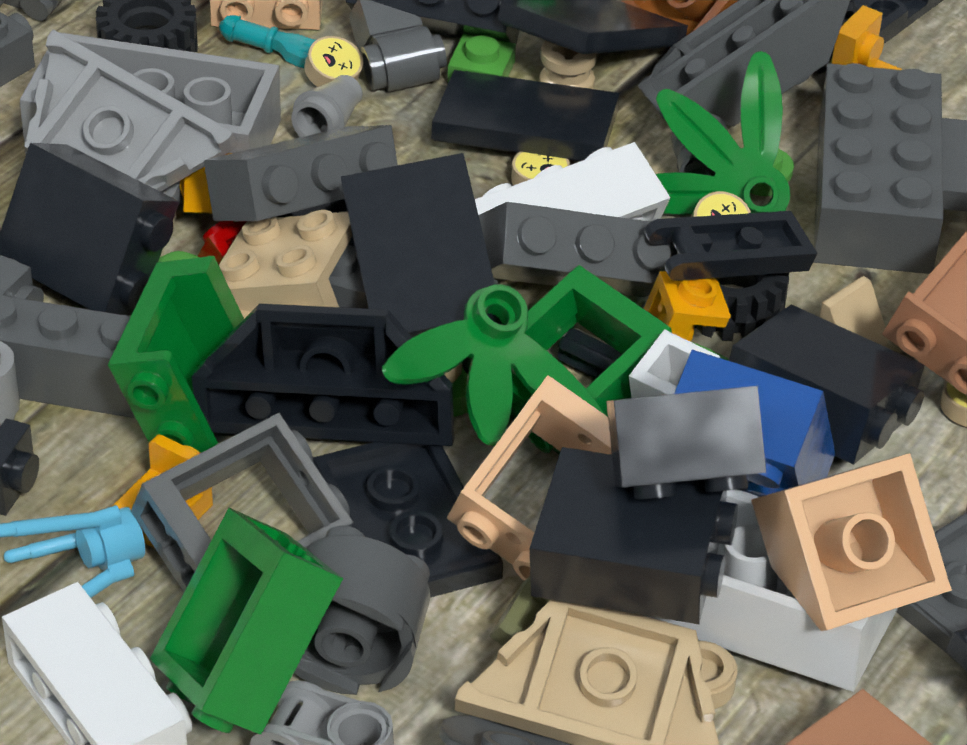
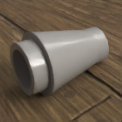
M340 75L329 83L299 95L294 102L291 116L292 125L296 133L300 137L345 127L355 106L362 99L363 92L358 81L349 75Z

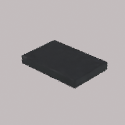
M618 0L501 1L498 21H501L503 25L581 54L672 47L675 43L686 37L688 29L686 24Z
M454 70L432 120L431 139L439 142L516 153L526 152L580 162L593 152L607 147L618 112L620 93Z
M464 153L341 176L368 309L389 310L412 337L444 324L464 320V308L472 294L479 289L495 285ZM487 314L492 321L503 325L496 315Z
M373 442L313 457L314 465L327 484L336 486L345 497L350 510V518L354 522L351 527L358 529L365 537L389 544L406 555L420 558L427 564L430 571L428 580L430 598L503 579V561L501 557L491 549H481L469 543L459 533L457 525L447 519L464 486L443 446Z

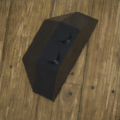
M259 303L194 370L192 375L193 394L213 433L239 434L280 413L291 430L298 431L304 438L453 446L455 440L452 383L445 375L417 384H395L390 382L382 373V366L400 346L413 338L394 315L385 309Z

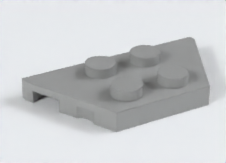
M53 29L48 35L46 47L50 55L45 79L39 78L34 99L37 110L35 116L29 122L24 146L26 150H28L30 143L67 144L161 192L203 168V160L224 156L238 145L239 142L233 131Z

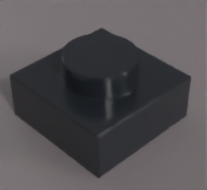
M7 418L0 426V514L4 516L8 514L22 492L27 493L31 490L39 471V458L33 452L30 425Z

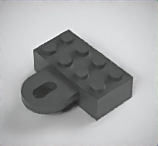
M827 63L818 135L814 248L818 254L813 263L930 274L935 266L943 224V209L967 212V120L942 118L941 74L927 73L919 69L895 70L873 68L857 63L847 65Z

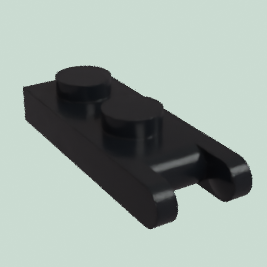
M792 211L664 218L653 220L644 229V234L651 245L673 244L678 254L669 258L664 266L668 276L673 281L804 272L810 270L818 254Z

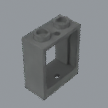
M280 413L142 483L131 512L183 592H185L211 542L210 537L186 503V500L258 462H261L309 533L308 536L297 541L303 547H307L311 543L325 538L327 531L332 527H351L354 523L350 518L348 503L341 491L336 486L327 484L313 463L312 452L307 441L298 431L291 430Z

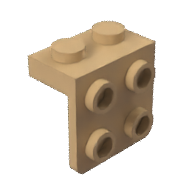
M318 210L303 216L272 217L260 221H248L244 224L219 264L244 319L259 303L339 307L329 277L353 236L348 212L332 213L328 210Z

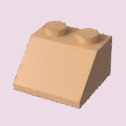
M910 453L751 499L771 568L820 631L830 630L952 591Z

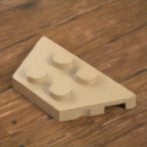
M550 600L536 613L534 623L527 630L517 632L498 650L497 659L472 683L466 681L458 689L455 698V711L573 745H719L714 724L716 713L710 687L704 682L701 669L703 658L696 630L640 614Z

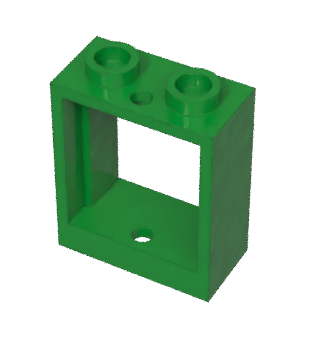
M578 265L528 310V326L525 332L527 336L535 340L545 350H548L578 323L622 354L586 388L603 411V414L608 417L606 401L632 398L629 375L664 329L671 333L672 330L671 327ZM511 368L513 399L510 419L514 421L532 397V394L523 385L513 368ZM531 431L527 438L544 453H550L553 450L560 455L561 451Z
M228 508L159 639L150 660L169 678L165 686L166 689L178 695L179 698L195 705L191 714L196 719L224 733H231L234 725L261 735L343 578L286 532L232 508Z

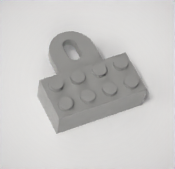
M61 33L233 131L239 143L229 153L241 152L271 144L281 121L279 65ZM48 49L20 98L24 145L29 122L35 116L37 110L34 99L39 78L45 79L50 55ZM180 181L161 191L178 200L179 203L183 197L180 191Z

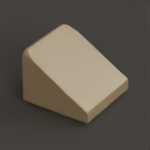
M865 276L858 278L822 302L821 318L884 347L887 346L888 339L882 335L886 327L871 280Z

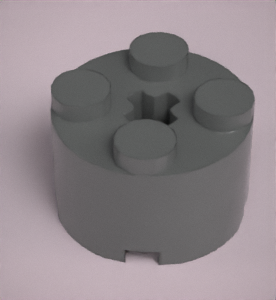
M350 526L332 527L327 531L325 538L319 539L305 548L339 574L343 580L294 673L322 689L340 694L357 695L360 685L381 683L378 692L390 690L399 685L408 676L414 661L430 602L429 567L420 558L406 555L389 544L365 537L356 528Z

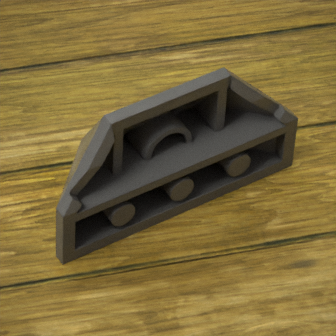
M739 0L675 43L655 65L652 74L645 77L638 84V87L663 119L664 117L657 104L656 97L659 91L670 89L695 101L709 113L719 116L726 126H736L741 122L742 88L752 55L760 51L770 55L777 72L782 94L793 86L805 82L812 73L829 62L850 0Z

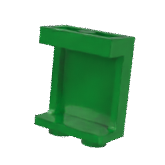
M214 256L156 263L108 363V367L148 442L158 434H161L179 444L191 446L200 453L214 447L218 442L193 394L192 375L194 370L244 320Z

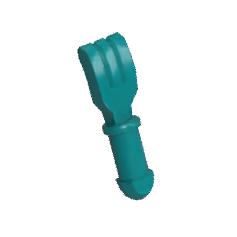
M237 15L226 16L219 24V31L227 41L233 42L235 40L262 48L266 53H272L276 50L281 53L287 62L300 68H304L310 46L316 41L299 34L281 32L275 26L268 28L242 20L241 16Z

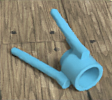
M117 505L96 512L19 520L0 524V538L76 530V533L10 549L4 553L3 557L6 562L14 563L78 548L82 561L87 568L99 566L101 570H104L82 585V588L90 598L115 582L133 577L134 569L131 562L142 559L145 556V541L142 529L129 507L119 509Z

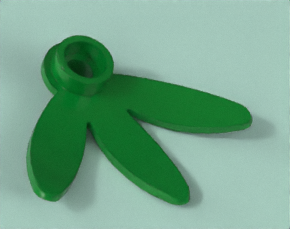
M762 51L754 53L746 70L740 109L743 148L738 146L729 132L714 116L695 101L670 89L659 91L656 97L657 104L670 129L689 152L715 172L714 176L681 172L656 174L670 196L664 213L692 214L700 199L709 193L717 191L729 192L738 196L747 204L751 213L786 210L790 200V187L785 176L773 167L778 153L782 129V93L777 72L769 54ZM757 183H766L772 191L770 201L763 206L755 205L750 199V190Z
M495 284L477 290L465 305L464 320L444 324L413 337L400 346L382 366V373L390 382L395 384H417L441 377L461 364L467 357L471 358L466 382L468 414L478 438L489 446H495L505 433L510 419L513 399L511 368H513L518 378L532 395L547 375H549L603 413L591 394L575 376L547 350L525 334L528 326L527 304L518 291L507 285ZM487 314L496 315L503 325L492 321Z

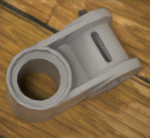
M296 680L288 683L278 702L279 708L269 724L266 725L262 734L254 733L250 745H394V734L391 716L383 707L373 702L359 701L323 690L321 687L310 682Z

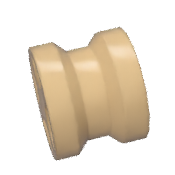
M545 40L541 47V61L545 67L541 70L539 82L594 89L595 76L591 69L596 63L597 53L581 54Z

